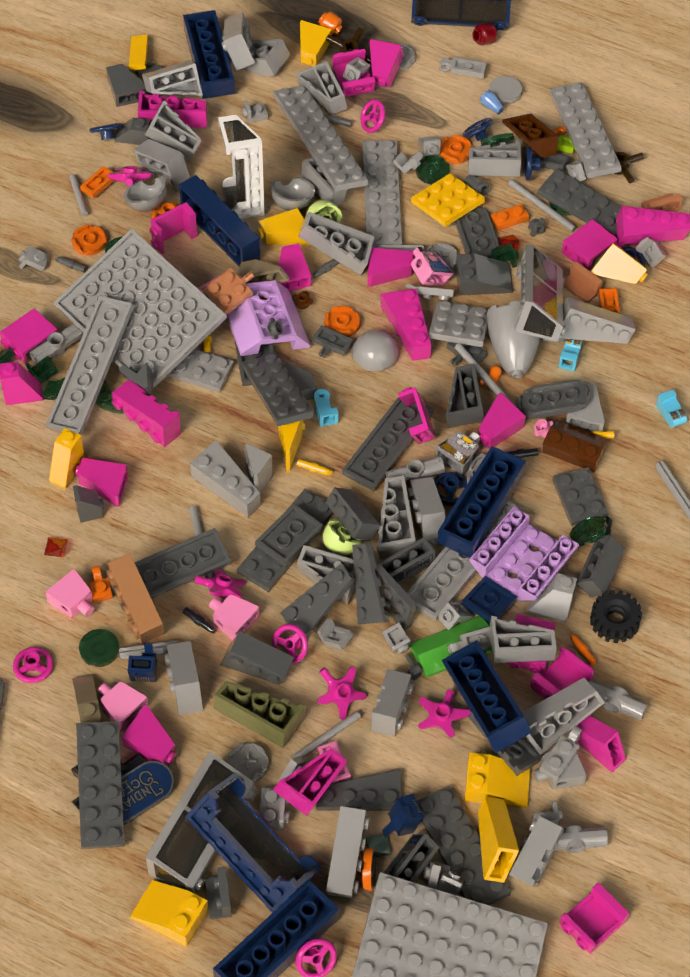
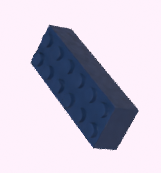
M211 10L183 15L184 32L192 62L196 64L203 94L202 99L235 94L234 76L227 51L225 52L222 46V33L216 11Z
M194 175L179 184L180 205L187 202L196 213L197 225L239 267L241 262L254 259L260 260L259 235L253 232L248 224L243 222L237 213L232 211L227 203L221 200L216 192L207 186L203 179L201 180L197 175Z
M491 446L439 528L437 543L471 558L481 546L523 478L526 461Z
M477 640L442 660L447 672L495 753L532 733L525 717Z
M308 880L213 968L214 977H278L296 960L298 951L305 943L320 938L339 920V908Z

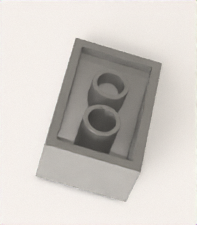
M283 39L251 40V49L254 53L255 63L242 69L260 76L276 75L280 67L286 63L290 56ZM230 59V64L234 65L232 59Z

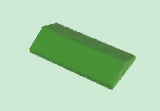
M478 616L454 626L451 630L445 629L415 641L409 645V648L424 676L428 678L446 670L442 660L453 654H449L448 645L460 642L459 636L490 626L483 618ZM492 648L483 651L485 654L492 652Z

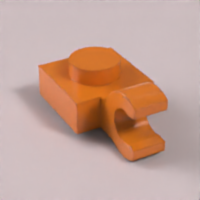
M99 565L91 567L94 581L89 582V587L92 592L93 603L112 599L113 596L108 578L102 579Z

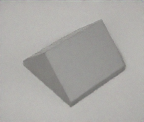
M245 444L246 468L250 482L261 493L273 477L272 455L250 444Z

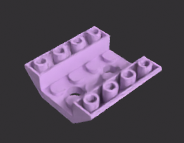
M276 280L246 283L252 290L253 295L226 315L240 355L258 354L262 344L290 341L293 350L310 348L309 340L290 291ZM263 296L267 300H262L259 297ZM270 318H274L275 321L279 320L283 325V333L278 335L277 340H274L272 335H269L267 332Z
M513 506L469 561L482 578L486 576L517 596V601L536 600L579 547V544L564 535L558 541L529 525L530 515ZM535 546L539 548V551L533 552L529 548ZM509 573H515L517 574V577L509 578L507 575Z

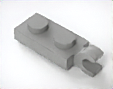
M454 57L453 60L442 58L440 71L446 72L451 69L453 74L483 79L486 62Z
M405 285L406 288L417 289V293L421 294L420 298L431 299V295L439 296L438 299L449 300V297H453L454 292L452 289Z
M487 627L459 636L460 642L447 646L449 654L459 651L476 640L483 650L492 648L490 628Z
M574 726L568 738L561 736L539 770L558 781L579 750L580 746L576 742L581 737L582 729Z

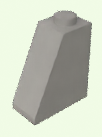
M582 382L589 387L591 393L590 401L583 409L568 413L566 423L589 432L603 431L605 420L597 387L594 384Z

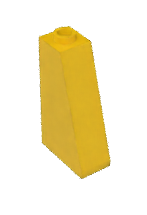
M485 796L478 810L484 880L504 883L519 852L505 799Z

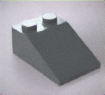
M475 253L457 254L455 268L459 296L513 292L509 263Z

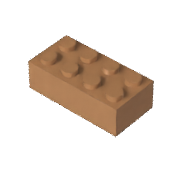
M126 554L108 562L109 569L106 570L108 580L112 587L116 586L114 589L119 603H124L123 612L127 621H132V632L136 640L140 638L143 644L163 635V623L131 554Z

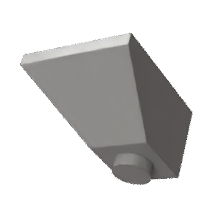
M557 573L538 598L530 601L527 613L566 623L577 578Z

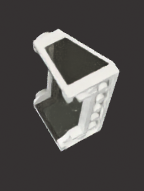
M237 115L218 117L226 154L230 155V152L232 153L233 177H228L222 182L225 202L232 211L237 213L240 219L264 216L261 138Z

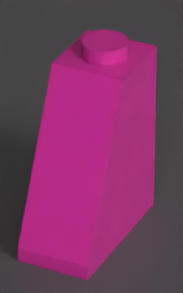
M370 39L372 75L374 76L375 84L381 87H391L404 56L402 46Z
M299 243L282 247L278 266L284 270L290 279L280 284L289 291L310 287L311 273Z
M371 248L367 286L371 287L412 276L413 268L411 262L415 259L413 258V251Z
M18 361L0 364V380L6 405L43 401L41 383Z
M502 393L497 395L479 427L480 443L486 445L489 449L491 446H497L524 428L526 416Z
M82 458L80 465L76 467L75 473L78 476L79 484L87 489L97 491L98 496L119 507L128 478L127 465Z
M144 705L122 735L123 746L136 754H140L141 757L149 761H159L166 766L172 764L177 755L175 744L149 707Z
M590 715L576 726L582 729L581 737L577 743L609 771L613 772L626 760L617 730Z

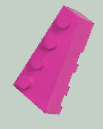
M139 91L138 118L150 119L151 124L162 102L165 100L167 106L179 115V118L185 125L187 124L190 128H207V103L205 100L192 98L181 100L172 95L167 98L160 97V94L147 95L145 91Z
M622 206L616 216L617 245L619 247H623L625 244L638 245L646 237L656 241L662 240L663 242L684 240L690 231V214Z
M417 289L381 293L380 307L386 313L388 321L395 328V333L402 340V344L412 361L429 359L431 355V342Z
M127 380L112 392L114 407L117 410L123 411L130 421L138 424L141 431L147 432L155 443H160L165 448L181 435L180 413L169 411V406L165 403L160 405L154 396H146L145 390L130 380Z

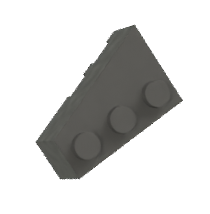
M474 364L459 366L455 369L448 410L445 415L448 428L478 423L484 420Z
M239 630L228 646L220 666L280 685L285 679L294 657Z

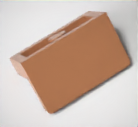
M670 193L641 202V207L675 212L681 210L683 197L680 193L676 195Z
M576 261L571 265L570 274L565 278L563 287L583 302L588 303L598 295L603 281Z

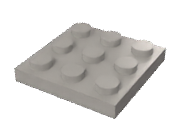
M437 301L429 330V338L483 347L488 326V309L467 306L465 304H454L447 301Z

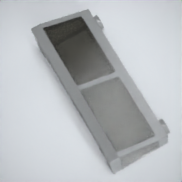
M526 244L516 272V278L521 279V304L515 331L558 342L559 337L563 336L566 327L563 325V285L565 281L563 269L534 245Z
M208 752L146 856L148 874L166 884L188 890L196 894L197 890L201 891L205 884V879H203L204 871L216 850L189 822L186 816L208 791L233 773H236L243 780L246 791L242 797L250 803L256 795L254 782L218 756ZM219 794L218 806L221 812L216 818L229 830L238 813Z

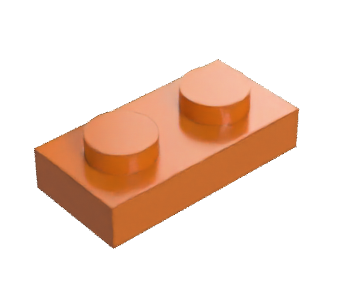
M103 166L80 186L81 191L94 199L115 181L107 176L108 173L114 172Z
M522 204L490 214L491 221L497 231L529 221V215Z
M617 288L599 289L600 308L620 314Z

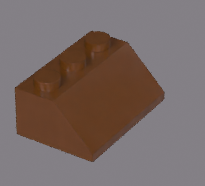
M532 113L502 119V123L521 141L530 146L540 157L547 158L551 155H556L559 136Z
M556 420L544 439L542 453L581 468L589 467L590 471L595 473L610 439Z

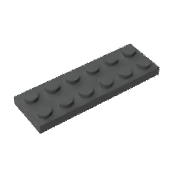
M557 168L538 189L537 194L585 223L593 219L617 238L616 216L621 209L620 205Z
M277 353L259 358H251L242 362L244 372L277 427L314 417L312 408Z
M398 397L342 469V475L375 491L386 477V471L392 469L414 438L411 436L409 428L423 424L417 404L406 407ZM426 405L429 417H431L434 409Z
M306 489L290 505L291 507L295 504L323 524V526L334 514L324 499ZM256 546L237 568V573L270 592L299 557L300 553L284 567Z
M213 528L135 562V565L152 599L195 580L196 575L202 577L230 565L231 559L216 529ZM122 603V604H120V606H121L122 610L124 611V609H123L124 603Z
M119 722L76 723L81 849L124 847Z
M451 786L417 800V805L421 809L420 812L424 816L421 822L430 838L440 847L438 853L443 862L450 866V871L461 876L460 879L464 880L460 888L463 898L491 905L510 896L511 891L505 882L484 880L480 837Z

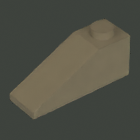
M257 259L241 262L237 275L243 277L251 271L254 278L247 283L273 280L281 283L290 279L280 266Z
M93 675L72 678L81 723L102 722Z

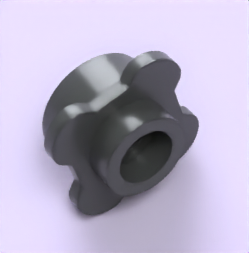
M535 218L530 221L528 229L531 231L530 236L535 237L537 234L545 232V220L543 218Z
M270 318L267 332L269 335H272L274 340H277L278 335L283 333V325L279 320L275 321L274 318Z

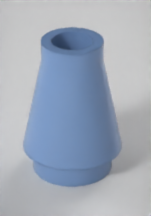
M488 90L480 98L481 104L494 111L497 115L505 108L494 92Z

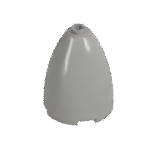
M509 301V305L501 307L494 305L487 311V325L493 350L502 368L514 379L522 378L526 374L535 358L540 341L539 337L515 331V325L519 319L518 312L521 301ZM532 306L523 330L541 335L542 313Z

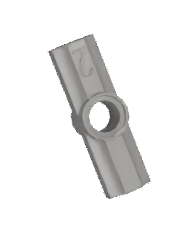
M72 324L60 333H51L46 342L30 351L29 354L36 365H40L53 356L63 355L66 351L65 348L82 338L83 332L75 324Z
M440 456L423 461L411 460L407 466L386 471V478L404 475L407 484L410 483V480L427 478L445 472L444 462Z
M592 679L589 681L605 702L603 704L605 709L612 713L622 712L641 721L648 703L628 695L627 691L621 687L613 686L611 688Z
M581 826L566 827L554 851L567 850L569 853H579L584 851L585 848L607 847V830L605 827L582 829Z

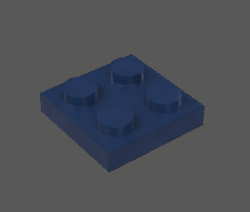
M484 576L462 600V605L490 623L491 616L500 619L516 602L517 596Z

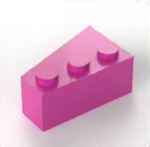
M330 748L302 768L294 771L288 777L281 779L273 791L307 816L342 770L347 760Z

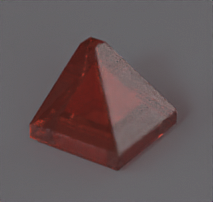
M514 235L498 238L502 253L519 249V240Z
M48 537L44 555L64 557L68 540Z

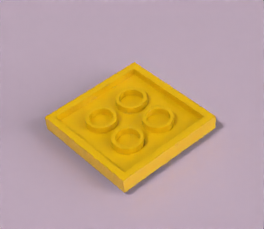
M451 173L411 197L412 204L444 227H447L485 202L484 196Z

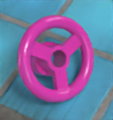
M377 99L369 101L361 112L360 121L364 131L368 133L376 132L385 121L384 105ZM373 105L372 111L366 116L368 109ZM372 121L375 126L369 128L366 122Z
M293 624L282 625L275 631L272 638V647L279 650L278 643L284 645L289 655L294 657L291 664L300 662L308 651V640L304 631ZM286 630L296 632L288 638L280 637V634ZM302 648L300 654L296 656L295 651Z
M30 647L22 650L13 661L14 674L18 679L26 683L43 681L50 675L53 669L51 655L45 649L39 647ZM38 654H41L46 658L47 668L40 664V657ZM23 658L24 666L19 668V662ZM28 671H38L42 673L41 675L36 677H27L23 675Z
M323 938L308 941L300 948L296 955L295 964L297 971L303 977H324L336 964V948L333 943ZM329 950L331 954L330 961L323 969V956ZM302 962L311 963L315 966L317 972L306 971L302 966Z

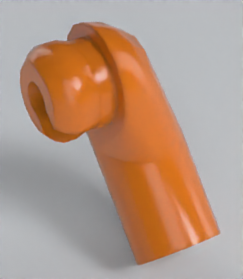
M496 365L492 366L488 373L495 383L501 376V368ZM478 377L479 386L487 385L481 377Z

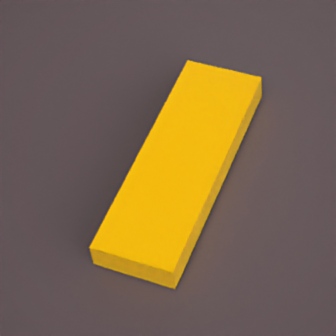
M148 34L131 36L129 70L131 71L146 69Z

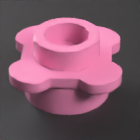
M545 419L538 420L534 426V435L545 438L554 423L552 421L547 422Z

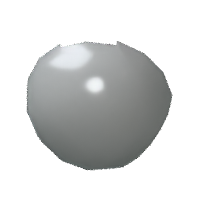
M162 177L155 178V184L148 185L143 180H136L126 189L123 198L136 211H153L165 200L167 193L166 181Z
M301 177L292 178V181L287 185H282L280 180H274L270 186L271 195L275 203L287 211L298 208V210L304 209L311 203L315 193L314 185Z
M376 329L368 330L361 334L355 340L352 348V359H354L357 365L363 367L364 370L373 372L391 367L399 355L397 343L392 336L385 331Z

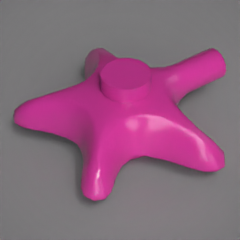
M125 166L123 168H115L116 172L108 173L107 176L112 180L125 182L127 186H131L136 180L141 181L150 178L153 173L145 172L146 167Z
M221 569L216 570V576L209 579L196 575L194 583L210 588L209 592L212 596L219 598L228 597L229 595H234L238 598L242 597L238 588L245 585V580H232Z
M326 667L319 671L328 684V691L319 697L317 702L319 704L335 703L338 707L340 719L346 718L350 702L366 699L365 693L353 689L352 685L356 674L354 667H350L341 679L334 678Z
M450 689L446 691L444 700L441 703H434L421 697L419 698V703L428 712L429 716L426 720L419 723L418 727L420 729L440 728L448 737L453 738L455 733L451 723L470 716V711L467 709H456L451 706L454 691Z

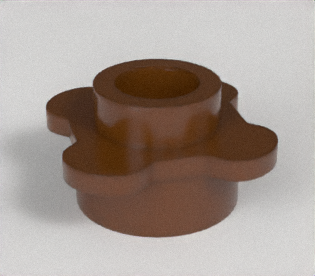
M307 291L292 296L299 309H306L309 305L313 304V299L309 297V292Z

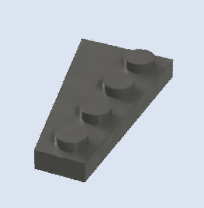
M372 544L352 545L358 625L390 622L389 616L385 615L383 608L386 606L385 599L381 597L379 591L381 586L380 578L375 574L377 565Z
M341 563L280 613L287 624L298 626L307 637L311 631L318 627V622L324 615L330 612V607L336 600L342 597L354 582V579L345 565Z
M470 711V716H468V718L486 738L480 726L478 725L476 719ZM522 738L497 752L516 776L536 765L542 759V755Z
M401 769L331 784L318 800L317 810L340 811V806L366 811H390L396 800L401 798Z

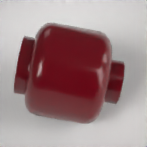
M492 23L478 24L472 33L473 40L482 46L492 44L496 40L497 29Z

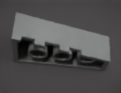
M308 212L302 222L298 237L361 276L368 264L375 236Z
M566 297L563 303V325L566 327L563 336L559 337L561 339L628 344L636 330L631 317ZM553 322L551 328L554 332L556 324Z
M404 475L385 478L379 539L377 541L379 559L388 558L416 542Z
M582 678L522 712L532 733L525 737L541 755L554 745L561 736H565L574 726L581 723L605 702L585 678Z

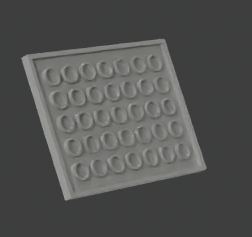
M132 228L53 303L83 333L99 296L133 303L134 309L112 361L119 368L124 364L128 368L132 366L137 371L147 363L152 369L153 388L227 318L222 310Z
M380 872L352 977H536L548 923Z

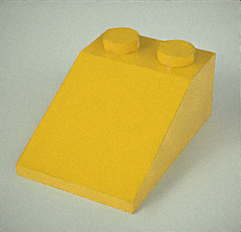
M304 420L278 426L286 471H290L301 443L302 430H305Z
M469 752L465 801L482 803L484 797L488 796L505 799L506 806L527 808L530 768L516 776L502 758L490 754Z
M152 880L130 915V918L187 947L208 912V901L188 890Z

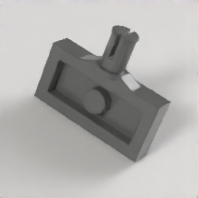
M323 325L320 326L312 337V342L323 347L318 353L322 358H325L329 351L345 356L353 345V339Z
M448 342L447 349L455 354L450 363L456 366L460 361L466 362L454 348L458 343ZM461 344L478 364L486 358L487 352L480 347Z

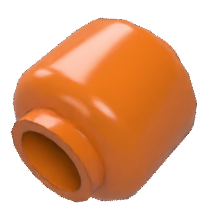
M325 12L318 21L319 26L332 29L331 36L338 35L343 29L341 26L342 19L333 12Z

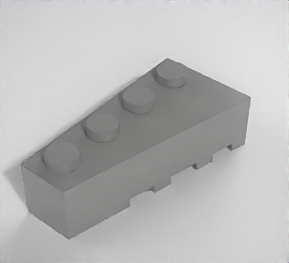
M241 12L226 18L222 36L224 51H228L236 70L254 64L250 26L244 13Z
M217 440L190 463L191 477L247 518L261 506L260 492Z
M340 806L326 888L327 895L352 899L353 893L357 894L359 881L356 880L357 872H361L363 859H360V853L365 850L366 838L363 837L364 831L368 830L370 817L366 815V810Z

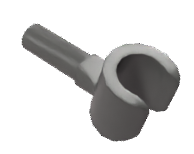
M408 653L405 657L411 669L407 672L411 675L412 680H416L421 676V668L418 664L414 663L411 655Z

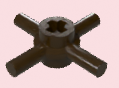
M359 27L352 39H347L343 42L331 35H328L326 41L339 47L340 52H351L359 49L357 42L364 30ZM365 54V61L368 64L371 63V57Z
M613 148L621 165V172L614 174H623L628 183H633L634 178L628 168L630 163L644 159L643 153L628 157L626 153L616 152Z

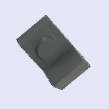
M147 363L139 371L132 366L128 368L124 364L119 368L124 378L145 390L147 394L153 395L152 369Z

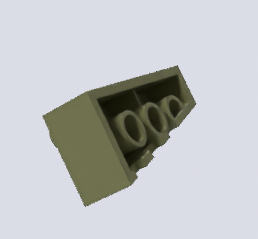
M225 681L214 695L215 710L282 748L304 721L306 705L300 703L295 705L289 703L290 700L284 698L279 700L269 697L267 693H256L251 691V688Z

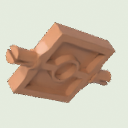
M229 268L205 286L202 291L208 299L227 315L253 295L252 290L246 283L254 278V275L249 271L241 277Z

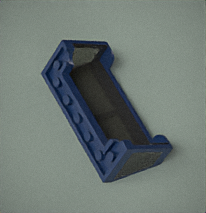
M413 0L411 23L417 26L432 24L467 27L492 23L497 30L509 29L511 0Z
M233 773L208 791L187 814L186 818L273 913L304 883L311 880L322 867L311 856H303L301 859L296 856L242 797L246 791L245 784L236 773Z

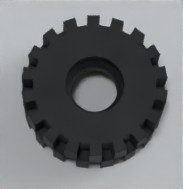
M610 590L609 595L607 592H604L602 597L598 596L596 598V602L594 601L592 606L590 624L593 626L592 630L594 633L598 631V637H606L605 641L607 642L613 639V643H618V640L621 639L623 643L626 642L627 637L630 640L634 634L636 635L642 619V611H640V603L636 605L637 599L635 597L630 599L631 594L629 593L625 596L622 594L623 591L619 590L617 594L614 590ZM610 613H618L623 617V621H611L608 615Z

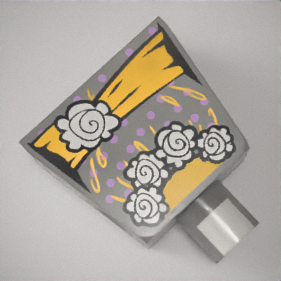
M456 432L436 446L435 457L440 456L445 465L464 476L472 461L479 454V445L477 443L480 441V437L475 432H472L468 437L462 432Z

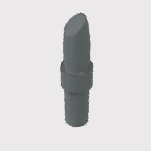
M325 115L332 124L351 127L352 120L340 118L339 116Z
M61 256L55 259L70 269L83 273L87 271V266L79 264L74 260Z
M332 259L324 263L313 272V278L325 272L327 273L340 262Z

